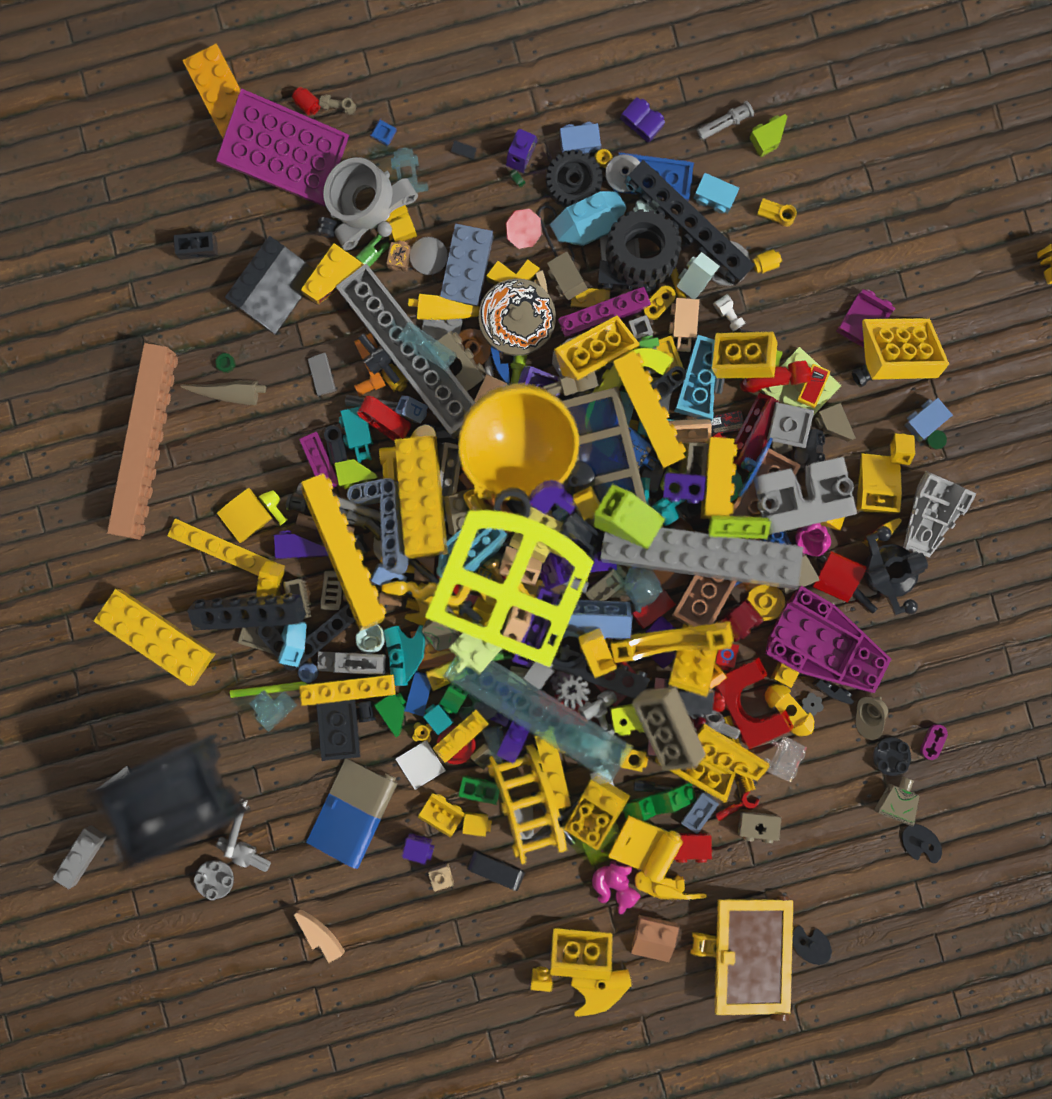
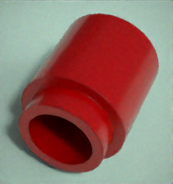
M299 87L293 93L292 99L294 103L307 115H315L319 111L320 100L308 89Z

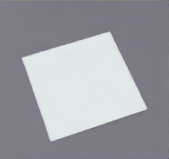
M427 740L396 758V761L414 789L419 788L446 771Z

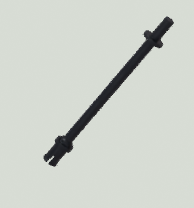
M369 518L364 523V527L375 535V539L382 541L381 525L374 518ZM408 558V563L431 583L439 584L440 580L418 560ZM471 601L458 605L460 615L466 613L477 624L483 620L471 608Z

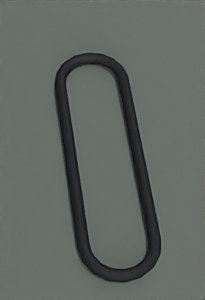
M545 205L538 210L537 216L540 217L541 226L556 258L558 255L543 224L540 212L544 208H549L552 210L555 218L558 216L553 207ZM566 242L572 254V261L574 262V252L572 250L570 243Z

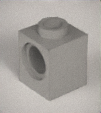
M535 662L524 679L540 690L554 672V669L551 668L553 664L551 663V666L548 667Z

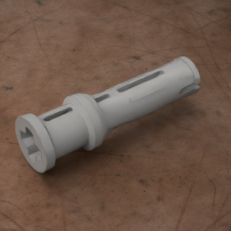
M744 101L743 105L735 109H729L728 114L697 129L700 139L704 140L732 124L738 125L741 120L753 117V109L748 101ZM720 123H723V124H721V125H719V126L713 128L712 130H710V128H712V127H714V126H716V125H718V124H720Z

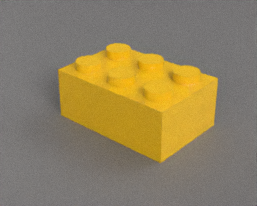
M774 332L716 333L712 370L716 378L774 377L777 340Z
M554 928L550 975L609 980L612 962V933Z

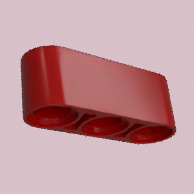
M372 396L365 397L357 412L361 419L393 441L405 439L412 427L409 421Z

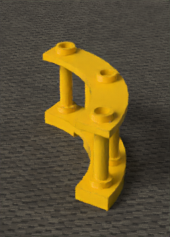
M533 744L526 746L527 754L522 758L516 759L514 764L508 761L497 765L494 757L490 756V765H488L489 774L491 777L494 776L504 802L501 804L503 813L508 815L515 844L512 846L515 858L519 857L522 864L526 863L524 853L552 844V846L557 847L559 853L567 850L563 828H559L557 817H560L556 800L546 771L542 772L539 764L542 761ZM526 764L531 766L533 770L531 774L508 781H503L500 773ZM532 781L538 783L541 791L538 795L511 803L507 789ZM540 802L545 804L547 811L545 817L517 825L513 810ZM546 824L551 827L552 834L549 837L522 845L520 832Z

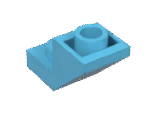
M305 622L284 626L281 634L284 645L278 658L279 663L298 667L305 648Z

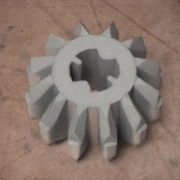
M571 675L570 681L564 677L565 684L558 683L561 689L556 690V694L561 695L558 698L559 702L564 701V707H568L571 703L572 709H575L576 703L582 707L581 700L588 701L585 695L590 693V690L586 688L588 686L587 682H582V677L580 676L575 680L574 675ZM575 689V690L577 691L576 694H574V693L570 694V693H569L570 690L573 691V690Z

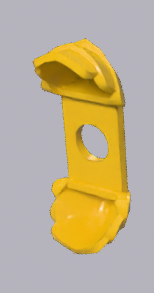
M783 684L769 686L765 692V700L770 708L775 706L780 712L786 710L788 705H794L797 709L794 716H789L794 725L791 732L796 736L812 734L814 729L813 715L810 712L807 714L789 694L791 692L790 688Z

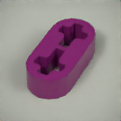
M935 724L928 729L920 749L921 755L924 758L935 760L940 755L948 735L947 729L944 726ZM940 728V733H942V736H937L936 740L934 741L936 737V734H934V730H939ZM934 743L932 747L934 754H929L928 756L926 748H931L932 744Z

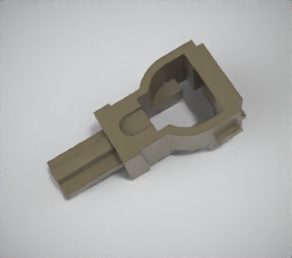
M596 370L579 380L565 376L558 377V382L543 386V388L553 395L562 393L566 396L597 387Z

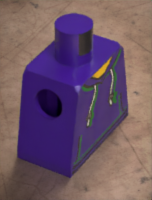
M518 128L508 151L507 167L524 174L538 142L534 134Z

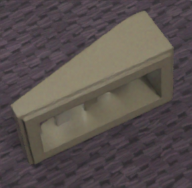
M325 571L321 609L341 610L343 589L339 581H328L329 577H337L334 571ZM328 584L338 585V589L328 588ZM327 592L337 593V596H327ZM327 600H337L336 604L327 603Z

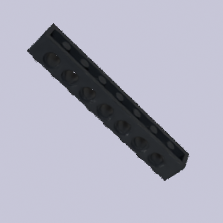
M644 160L627 176L624 181L627 188L631 192H635L645 205L652 207L655 214L659 215L661 213L665 215L666 220L670 219L673 222V227H677L684 242L689 245L691 244L696 249L698 255L702 252L720 267L717 271L724 275L728 283L736 286L754 267L755 264ZM643 182L649 184L650 188L644 187ZM657 195L661 196L664 201H659ZM671 208L675 209L678 214H673ZM685 221L689 222L692 228L687 227ZM699 234L705 237V241L699 238ZM713 247L719 250V254L713 251ZM727 260L732 262L733 267L728 266Z

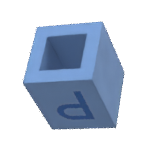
M401 396L395 412L412 422L421 424L426 418L428 406L409 396Z

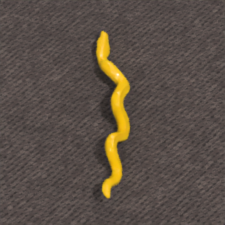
M396 581L382 585V591L393 595H404L407 592H412L417 600H426L435 594L439 584L429 583L421 589L414 582ZM520 582L518 591L534 598L537 597V594H529ZM462 585L456 596L450 595L447 604L451 606L462 604L471 588ZM479 592L487 604L496 605V598Z

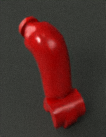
M804 360L789 363L788 369L787 367H775L774 377L743 378L740 388L743 392L755 393L767 387L789 385V380L791 385L808 383L811 381V367H808L807 362Z

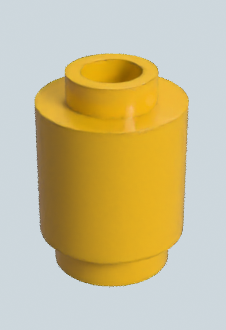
M772 249L756 255L752 262L755 264V272L763 274L780 267L782 259L780 253Z
M391 363L389 366L400 380L394 384L383 370L381 371L382 378L394 392H402L408 386V380L399 368Z

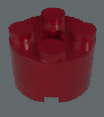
M747 598L739 602L740 606L737 605L731 608L717 622H730L734 642L745 638L751 633V628L757 627L764 621L762 615Z

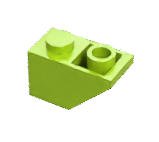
M786 114L781 117L776 115L766 125L759 124L753 128L750 140L760 157L777 149L786 124Z
M354 459L335 463L339 486L344 487L345 490L356 484L379 480L375 473Z

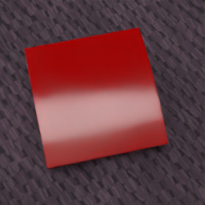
M831 551L823 563L822 570L818 574L819 581L814 582L813 587L848 603L860 583L866 567Z

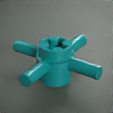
M663 497L652 505V509L665 518L663 525L667 526L680 517L675 507L687 499L680 498V502L668 501V497Z

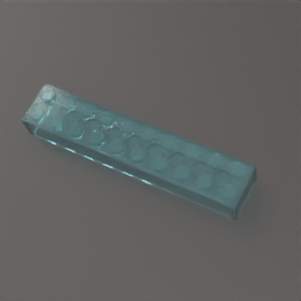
M457 656L444 674L445 680L609 783L612 782L632 749L630 745L493 660L480 675L466 666L459 674H456V671L454 672L452 668L456 666L459 659Z

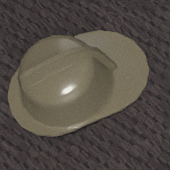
M864 697L858 701L856 727L858 732L866 739H878L883 733L888 708L882 701V697Z

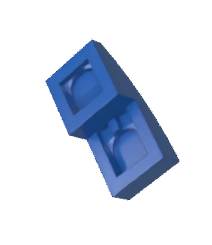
M491 346L495 368L502 381L509 385L508 363L500 364L499 351Z
M415 672L405 708L406 712L424 716L431 691V685L425 673Z

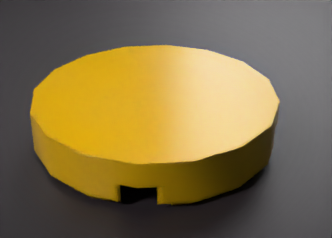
M759 584L754 586L747 596V599L762 615L764 621L778 618L785 606V597L776 586Z

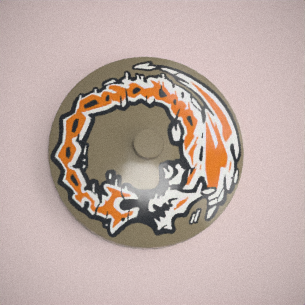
M509 279L498 283L485 295L479 309V324L486 341L497 351L511 356L528 355L539 350L550 339L555 327V307L549 294L538 284L526 279Z

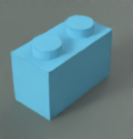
M704 173L693 199L697 200L696 202L702 206L709 205L713 207L718 213L724 214L725 212L728 214L739 187Z

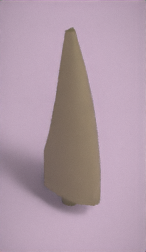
M238 380L220 384H181L182 388L209 398L245 405H257L258 393H266V385H258V381Z

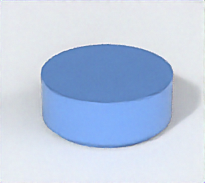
M308 662L299 667L298 675L303 682L309 683L318 677V669L313 663Z

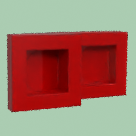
M662 590L634 611L632 616L641 628L644 629L676 604L667 592Z

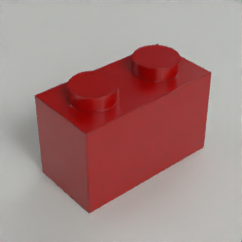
M678 833L683 843L673 860H676L678 863H686L687 859H695V862L705 863L707 859H712V836L710 833Z

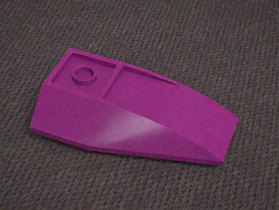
M800 586L786 602L768 637L765 652L766 655L798 673L871 693L876 692L891 661V658L834 604L803 586Z

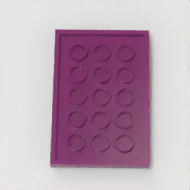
M241 88L216 163L324 207L326 206L324 201L325 182L330 172L340 163L349 134Z

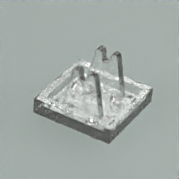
M783 736L781 743L772 741V744L778 746L773 760L765 758L764 761L771 764L767 772L792 782V779L797 775L800 762L805 757L807 747Z

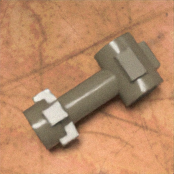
M330 95L320 97L319 106L323 110H328L329 107L344 109L345 114L348 115L356 111V105L351 98L338 101L331 99Z

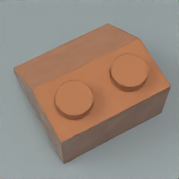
M639 915L631 954L669 962L679 931L677 923Z

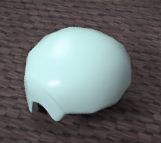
M378 624L356 633V645L364 653L372 654L378 652L385 643L384 632Z

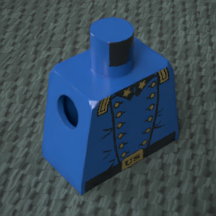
M629 427L638 470L640 471L644 465L654 470L659 460L651 456L654 450L653 446L635 429ZM621 439L610 459L629 467L623 439Z

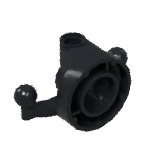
M880 526L876 533L866 536L870 554L864 564L866 567L864 579L873 592L879 596L886 597L895 616L904 612L910 615L914 614L918 610V604L915 600L908 599L900 607L896 597L903 596L913 589L919 575L925 572V569H928L927 559L922 552L909 551L903 548V546L896 544L878 547L877 539L887 541L891 537L890 528ZM893 562L900 563L903 568V574L899 579L889 578L886 567H889Z

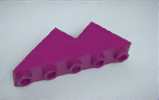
M641 287L561 317L558 320L564 336L567 337L585 333L617 315L621 320L628 319L650 306L651 302L645 287Z

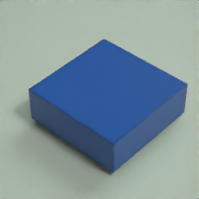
M379 120L371 134V138L388 147L397 129Z

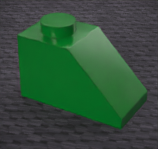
M452 682L440 702L443 705L442 709L451 714L452 712L457 713L470 691Z
M396 692L374 706L394 736L398 737L402 731L406 708L404 704L406 701L401 693L397 694Z

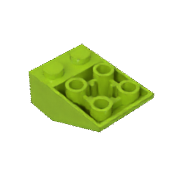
M613 484L594 514L596 528L647 550L665 521L662 515L634 494Z

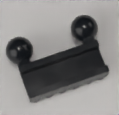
M571 512L567 515L559 533L569 540H575L576 544L586 549L585 554L595 563L594 555L598 552L596 547L599 541H604V537L578 514Z

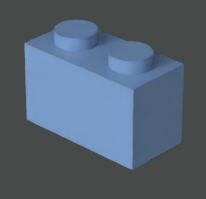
M586 122L582 126L566 125L560 128L562 153L565 151L568 153L570 150H575V152L580 150L585 154L595 153L600 150L601 142L598 123Z
M939 398L933 401L931 399L927 400L921 405L923 409L919 413L914 411L907 417L909 421L904 425L918 442L924 440L953 416Z

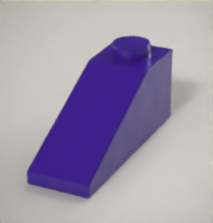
M279 531V535H274L275 558L277 559L328 556L325 547L291 534V531Z

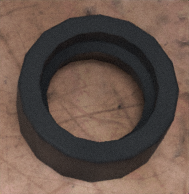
M507 488L497 495L494 500V511L502 512L501 503L503 500L510 496H516L524 504V511L520 516L529 518L531 504H529V497L524 491L518 488Z

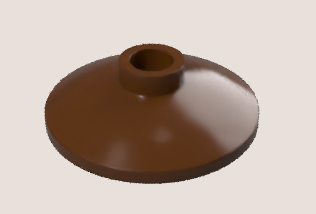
M466 329L459 334L462 339L461 344L465 349H470V345L475 344L477 349L471 350L474 355L473 360L476 364L480 363L482 365L491 354V345L486 341L481 330Z

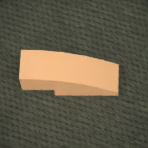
M301 909L294 914L312 950L320 946L328 963L344 954L343 947L324 924Z

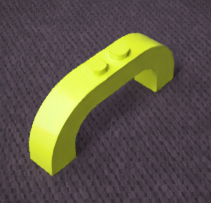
M640 348L632 350L636 354L640 353L644 364L641 365L642 367L652 368L662 375L666 373L674 360L669 355L656 349ZM614 365L611 369L605 371L602 376L604 381L600 386L595 387L592 393L613 387H619L620 389L623 383ZM613 397L590 402L586 412V429L588 434L607 430L604 424V414ZM615 436L592 441L594 446L608 457L612 455L620 442Z

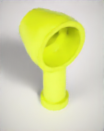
M273 490L259 496L260 501L273 514L280 526L288 520L276 507L280 498Z

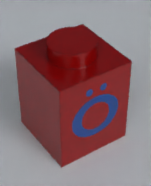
M731 644L730 648L718 649L715 664H718L720 669L727 671L729 667L734 668L739 645Z

